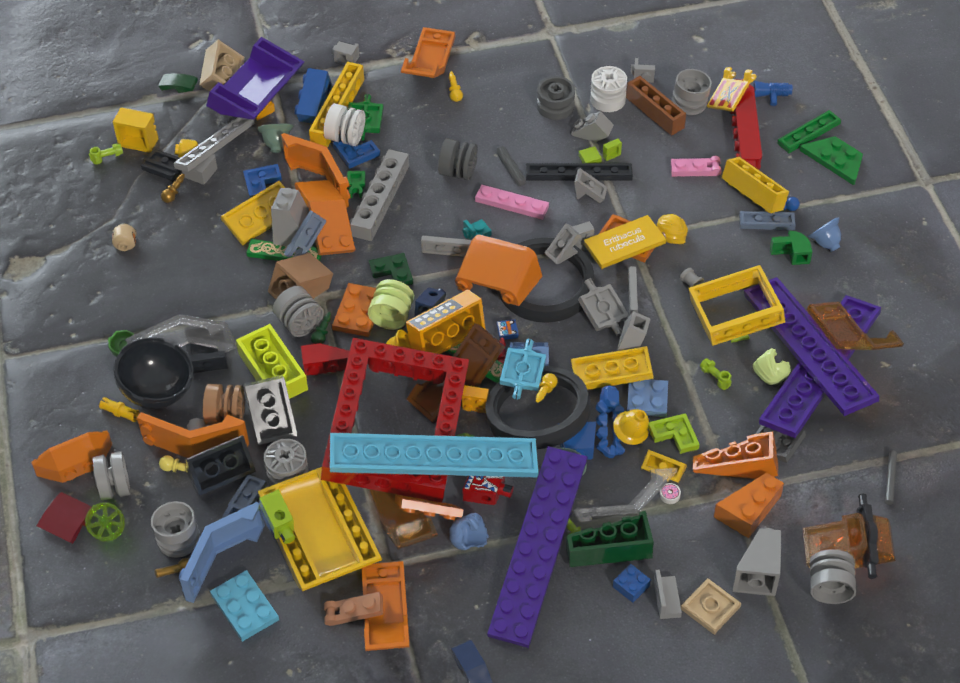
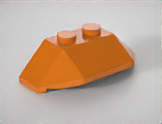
M108 430L103 432H87L47 449L31 462L36 476L64 483L94 471L93 457L107 456L112 446Z

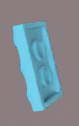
M247 570L210 590L212 598L242 642L279 621L278 614Z

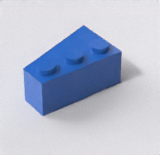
M308 68L307 73L303 76L304 85L303 89L299 91L300 100L299 104L295 107V115H297L299 122L313 124L328 97L326 96L328 90L331 91L333 86L328 71Z

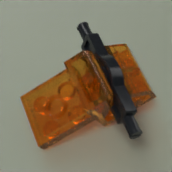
M864 493L859 494L857 513L843 515L842 521L803 528L808 568H810V558L815 553L829 549L841 550L853 556L855 568H867L868 578L875 579L877 577V564L896 561L889 520L873 515L872 505L867 503V495Z

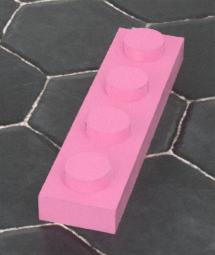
M481 185L475 196V202L542 220L549 208V202Z

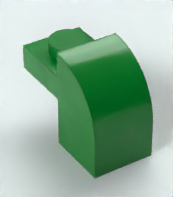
M789 231L788 236L772 237L770 253L771 255L789 254L792 265L810 264L812 248L809 239L804 234L797 231Z

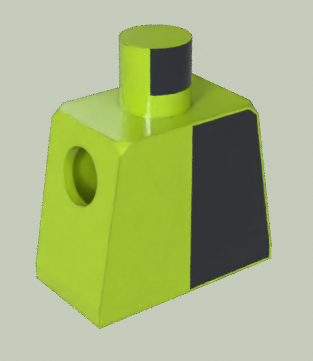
M279 489L260 497L261 516L274 539L281 537L284 544L292 542L295 539L293 534L294 520Z

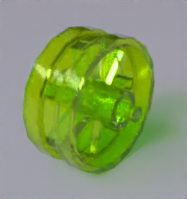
M108 502L99 503L88 511L85 525L88 532L95 539L112 541L122 534L125 527V518L115 505ZM107 507L116 510L109 517H107ZM103 508L102 516H99L97 513H95L99 509ZM119 514L120 523L111 521ZM94 515L98 518V522L91 524V519ZM101 525L97 535L93 533L91 528ZM111 526H119L118 529L113 533L111 530ZM104 529H107L109 536L101 537Z

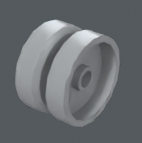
M122 451L111 453L110 467L104 455L93 457L94 479L102 501L113 498V485H115L116 492L120 497L131 495L126 463Z

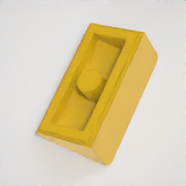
M648 450L641 469L679 483L687 465Z

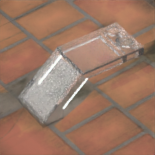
M180 314L126 338L127 344L142 338H161L165 342L178 345L179 347L191 343L217 348L218 352L225 351V353L237 348V344L226 322Z
M677 468L650 470L651 481L627 505L572 509V517L582 522L592 521L594 516L639 513L677 473Z

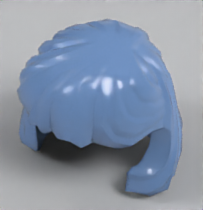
M470 513L462 518L459 517L450 527L451 543L459 550H467L471 547L479 548L487 545L486 540L489 535L484 520L478 513Z

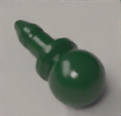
M331 312L326 313L320 327H316V331L311 334V342L313 344H323L325 342V335L328 334L326 329L329 324L328 322L331 320Z

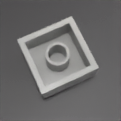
M590 221L572 226L581 235L575 244L579 249L585 247V239L594 236V228Z

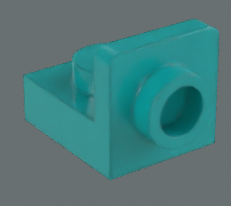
M482 219L472 224L468 220L463 221L462 232L465 238H469V240H472L476 235L487 237L492 235V230Z

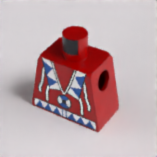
M468 476L463 487V501L495 505L500 495L511 498L514 486L504 484L505 477Z

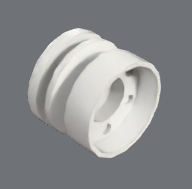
M613 66L600 67L594 71L591 78L590 96L593 107L602 112H614L625 105L627 88L625 72Z
M332 104L324 123L325 139L336 142L341 140L344 144L349 143V145L356 146L364 131L365 112L355 108L348 110L347 106Z

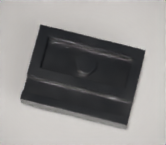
M153 149L145 159V163L141 164V169L172 181L173 176L177 175L180 171L175 169L174 162L180 158Z

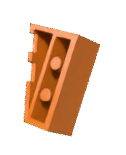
M765 473L718 502L715 506L714 518L749 538L780 499L784 483Z

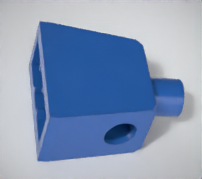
M596 421L587 422L579 433L566 442L561 443V448L576 450L581 455L587 456L588 460L593 459Z

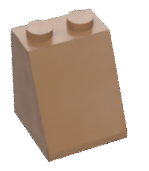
M311 253L277 261L268 292L277 299L288 288L302 286L314 299L329 289L333 273Z

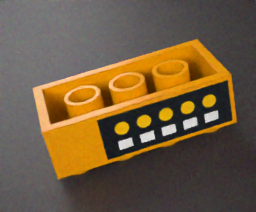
M467 289L407 321L410 349L441 354L462 343L475 323L481 325L486 330L482 299Z

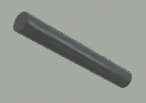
M894 450L889 451L885 495V503L888 505H892L894 500L897 452Z

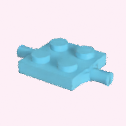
M526 339L524 349H507L500 377V385L513 387L512 397L516 399L517 395V400L521 398L522 389L539 392L546 354L536 353L532 350L534 344L532 339H530V344L529 339Z

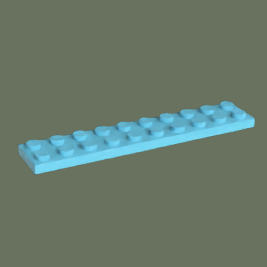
M330 433V472L537 477L536 438Z

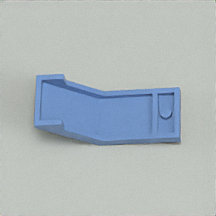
M255 502L205 526L185 569L183 568L179 574V581L181 582L182 592L186 601L194 603L218 553L245 540L258 541L265 526L260 512V503Z

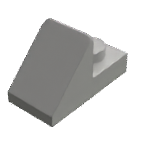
M579 168L574 182L577 200L587 194L599 203L604 201L607 187Z
M565 223L545 254L556 264L562 263L578 253L573 246L581 235L570 224Z

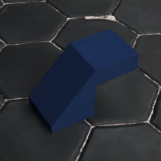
M472 640L451 648L457 666L463 670L468 683H493L487 666Z

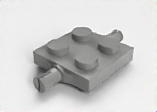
M591 278L587 279L584 283L588 287L589 292L580 296L578 301L596 332L612 327L616 336L621 335L622 329L618 322L627 319L629 314L611 284L604 287H596Z

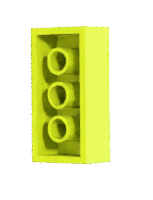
M271 324L236 339L238 354L256 381L283 375L289 399L308 390L305 373Z

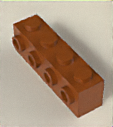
M638 76L627 83L626 98L671 136L685 128L686 113L643 77Z

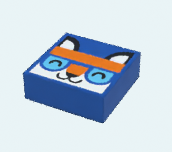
M515 319L497 322L499 340L501 337L504 340L518 338Z

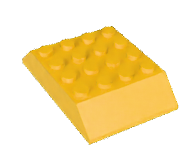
M322 467L258 491L259 497H263L279 489L293 517V534L295 539L288 544H284L281 537L276 540L296 585L302 591L382 560L347 486L321 480Z

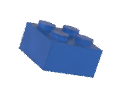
M630 564L613 580V588L633 603L650 587L651 579Z

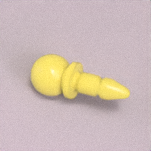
M163 456L159 461V466L163 471L172 470L176 472L178 469L188 472L186 464L179 463V459L176 458L174 460L172 456Z

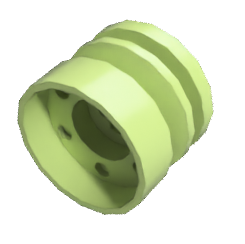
M381 281L377 284L368 309L369 319L374 324L385 329L396 330L402 328L407 321L409 310L414 300V293L409 286L400 281Z

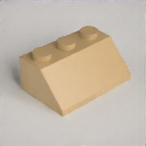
M218 39L206 49L199 85L208 91H211L218 82L224 85L244 64L245 57Z

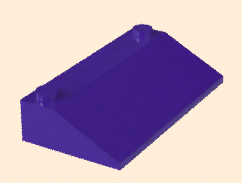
M261 37L253 45L250 58L224 85L218 82L209 92L206 106L221 115L254 120L301 68L305 61Z

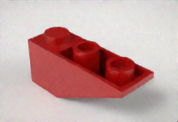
M321 343L301 346L305 375L345 370L350 351Z

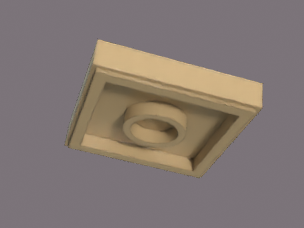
M707 578L681 605V610L715 635L741 607V603Z

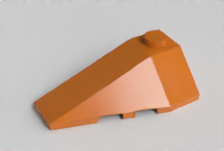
M773 431L748 436L746 441L738 444L734 441L729 443L730 446L721 450L715 448L693 456L694 473L757 479L765 473L773 477L778 476V458Z

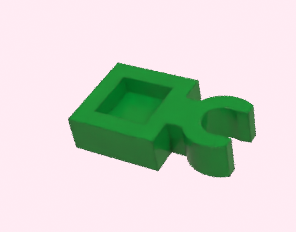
M347 171L349 182L347 189H349L350 198H353L354 193H359V197L362 198V189H365V171Z

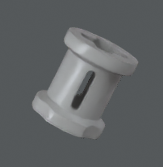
M687 268L680 275V280L687 283L690 287L705 282L702 277H698L694 273L692 268Z

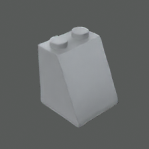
M280 188L271 208L273 245L288 246L292 243L293 237L309 213V208L299 190Z
M760 528L737 566L733 592L776 595L781 568V530H774L772 528Z

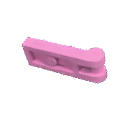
M718 156L701 159H671L670 163L672 177L719 176L722 173L721 166H719L721 162Z

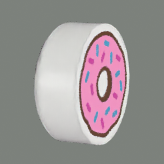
M667 483L661 487L660 498L664 503L674 504L679 501L681 491L676 484Z

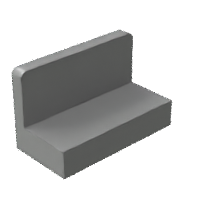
M660 569L655 570L654 587L660 619L680 618L682 611L675 576L661 577Z

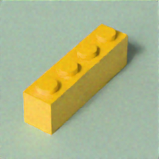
M741 157L726 161L722 179L730 186L739 190L741 194L746 195L768 213L784 210L789 194L788 190Z

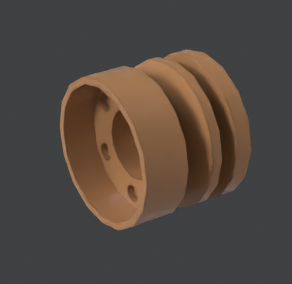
M207 384L203 399L204 423L206 425L221 423L222 418H225L226 415L243 420L245 413L243 385H236L235 388L233 385H228L224 393L222 384Z

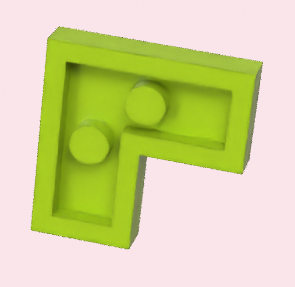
M686 413L649 422L648 429L654 443L673 438L680 454L699 449L700 444Z

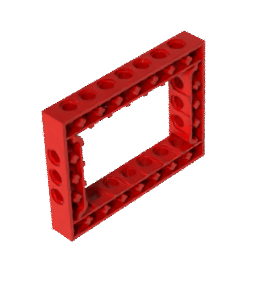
M353 338L330 433H352L368 364L369 369L376 373L385 372L394 374L397 377L401 375L411 377L413 380L432 381L435 384H441L445 381L434 436H455L469 359ZM329 435L322 464L321 480L442 503L447 475L330 472Z

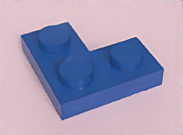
M341 140L333 142V148L349 169L380 156V150L372 140L358 146H352L349 143L344 144Z
M278 164L243 171L250 198L266 189L265 184L282 181Z

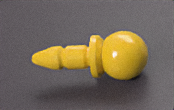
M451 71L449 73L451 85L449 87L450 99L457 102L462 100L463 93L460 90V85H457L456 76Z
M548 373L543 376L542 382L539 384L540 390L536 395V403L542 401L546 394L556 387L558 380L554 374Z

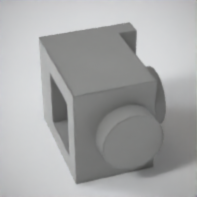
M339 41L332 50L334 62L346 65L347 61L356 63L360 57L359 44L351 45Z

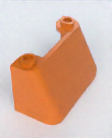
M476 235L469 245L455 283L457 289L461 291L467 289L470 291L473 284L499 290L504 302L520 306L543 276L537 255L531 248L483 235Z

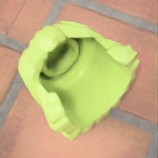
M773 348L767 350L753 363L754 372L769 385L782 383L791 372L789 362L783 360L780 363L775 362L774 357L777 353L776 349Z

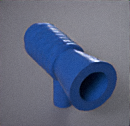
M753 82L755 98L769 95L771 106L777 105V96L792 95V84Z

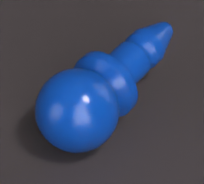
M789 197L786 200L784 210L796 211L800 206L799 200L796 197Z

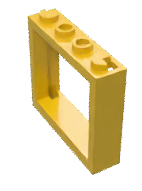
M760 265L689 288L691 303L712 346L785 323L784 309ZM755 284L760 285L771 308L715 326L710 325L700 302Z

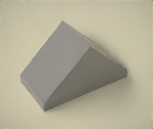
M215 154L209 156L189 172L182 171V174H185L184 178L205 185L217 170Z

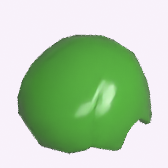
M115 331L108 338V347L112 354L117 357L124 346L138 339L130 331Z

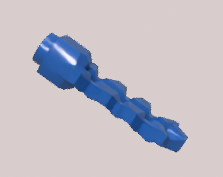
M605 386L601 389L600 401L596 405V410L600 413L596 418V422L600 426L596 436L601 440L596 449L600 450L605 457L613 459L617 455H622L625 452V448L619 443L621 440L615 435L614 429H612V445L607 447V413L613 411L612 418L614 422L617 415L624 412V408L619 404V391H617V388Z

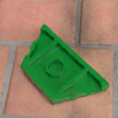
M836 136L800 146L802 153L850 184L855 185L863 153Z

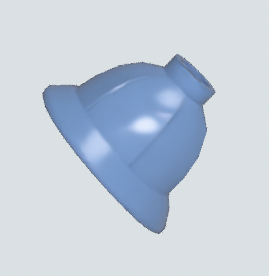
M839 217L829 221L808 237L814 239L821 247L829 249L830 252L840 248L839 243L841 241V232L838 226Z

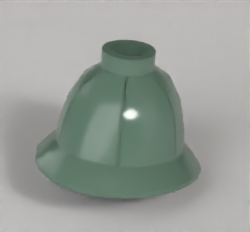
M267 124L259 126L257 130L262 134L264 143L271 148V152L280 153L281 148H283L281 134H289L294 126L292 124Z

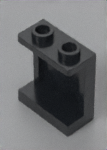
M221 321L184 326L187 354L193 365V373L228 369L225 334Z

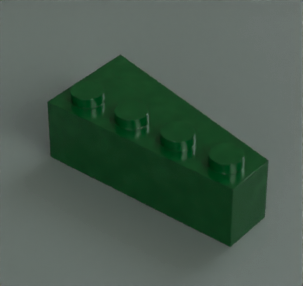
M646 510L639 512V515L630 517V515L623 517L621 521L612 524L607 522L603 523L602 527L596 529L591 527L567 535L566 552L569 567L652 559L654 542Z

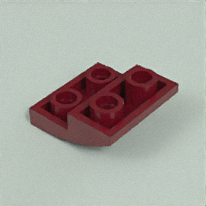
M60 492L48 506L36 526L73 544L82 526L87 527L96 508Z

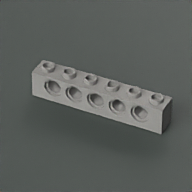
M389 149L386 155L382 157L381 165L376 169L374 179L369 182L367 193L363 194L362 202L357 206L354 218L350 219L352 237L368 241L373 240L409 168V154Z

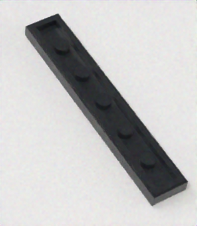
M526 163V181H575L579 168L598 181H632L633 179L632 163Z

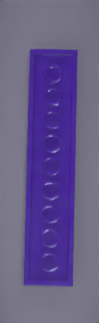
M777 277L768 280L784 309L785 323L773 326L771 329L839 411L846 416L879 402V395L783 283ZM759 284L744 290V296L757 312L771 308Z
M846 295L822 330L849 360L881 313V307ZM800 362L759 418L760 425L793 438L797 437L825 395L824 391Z
M548 446L487 633L488 637L529 648L588 460L587 456Z

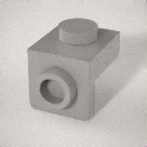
M635 58V64H631V74H634V79L641 76L646 81L654 83L655 65H638L639 58Z

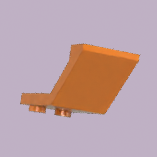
M423 27L413 59L409 62L408 58H405L401 73L431 78L443 74L456 37L455 32Z
M286 133L281 134L284 158L290 170L302 168L325 176L326 180H330L344 198L346 208L349 207L348 179L346 176L343 177L328 148Z
M331 181L295 182V189L299 190L309 211H313L326 220L325 225L315 239L318 255L354 252L355 246L345 200Z
M142 412L137 417L141 435L146 444L160 447L186 458L241 435L244 436L247 447L249 446L245 421L230 415H226L221 423L191 431Z
M403 561L374 563L361 568L363 595L380 592L383 595V615L365 618V651L410 647Z

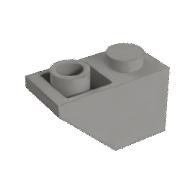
M599 111L595 114H589L582 120L578 119L573 125L574 128L571 135L598 142L609 136L614 125Z
M633 311L624 322L617 351L639 348L647 334L650 318Z

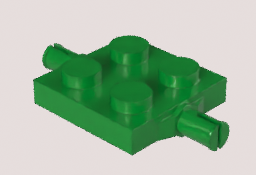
M367 94L364 95L363 102H349L348 110L355 108L365 112L362 141L365 139V133H380L384 106L383 104L370 102V94H368V98Z

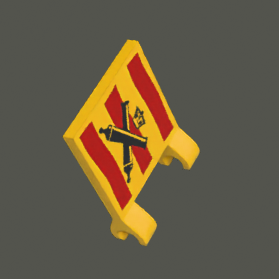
M726 67L723 79L708 102L707 107L734 111L749 84L756 79V74H751L752 70H746L743 81L734 80L736 72L731 71V67Z

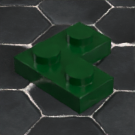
M405 253L369 260V267L373 278L391 275L393 280L400 281L407 286L413 285V278Z

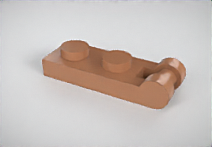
M380 592L340 601H326L324 603V610L326 611L324 623L328 626H334L383 615V595ZM335 611H340V614L335 615Z

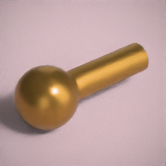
M183 558L176 565L155 569L156 578L181 572L183 568L185 569L190 558Z

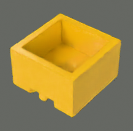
M120 108L113 120L118 144H121L123 148L151 153L159 139L158 133L155 130L154 115L152 113Z

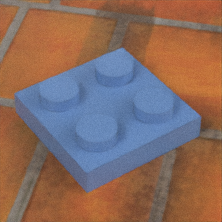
M643 380L629 383L627 411L641 409L645 411L647 416L666 417L668 381Z

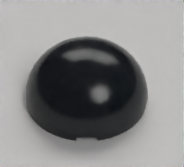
M142 338L130 342L121 349L114 363V379L120 392L130 402L144 408L159 409L176 403L186 394L193 379V365L188 354L178 345H172L161 338Z

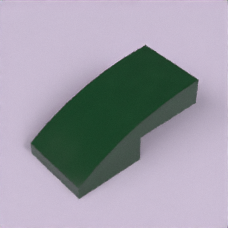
M164 74L158 86L161 91L176 89L178 93L190 92L194 90L198 79L195 76L186 74Z

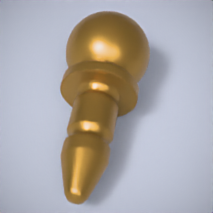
M185 174L178 176L172 186L168 185L167 189L162 191L161 199L163 202L170 203L174 201L175 194H178L177 189L183 182Z

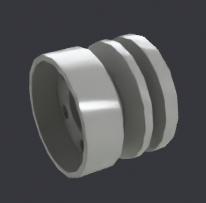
M685 69L679 72L676 77L671 101L687 115L702 113L706 109L712 81L710 77L697 69Z
M293 286L283 291L273 305L275 316L296 337L311 333L318 327L324 316L321 306L312 299L311 295L302 286Z
M280 439L267 447L264 453V464L270 486L309 472L306 450L298 441Z
M174 501L165 503L154 511L151 517V527L160 551L166 556L174 558L192 553L200 538V531L192 508L184 502Z
M829 549L815 553L810 558L811 595L815 600L826 604H840L848 602L856 596L855 559L851 554L841 550Z

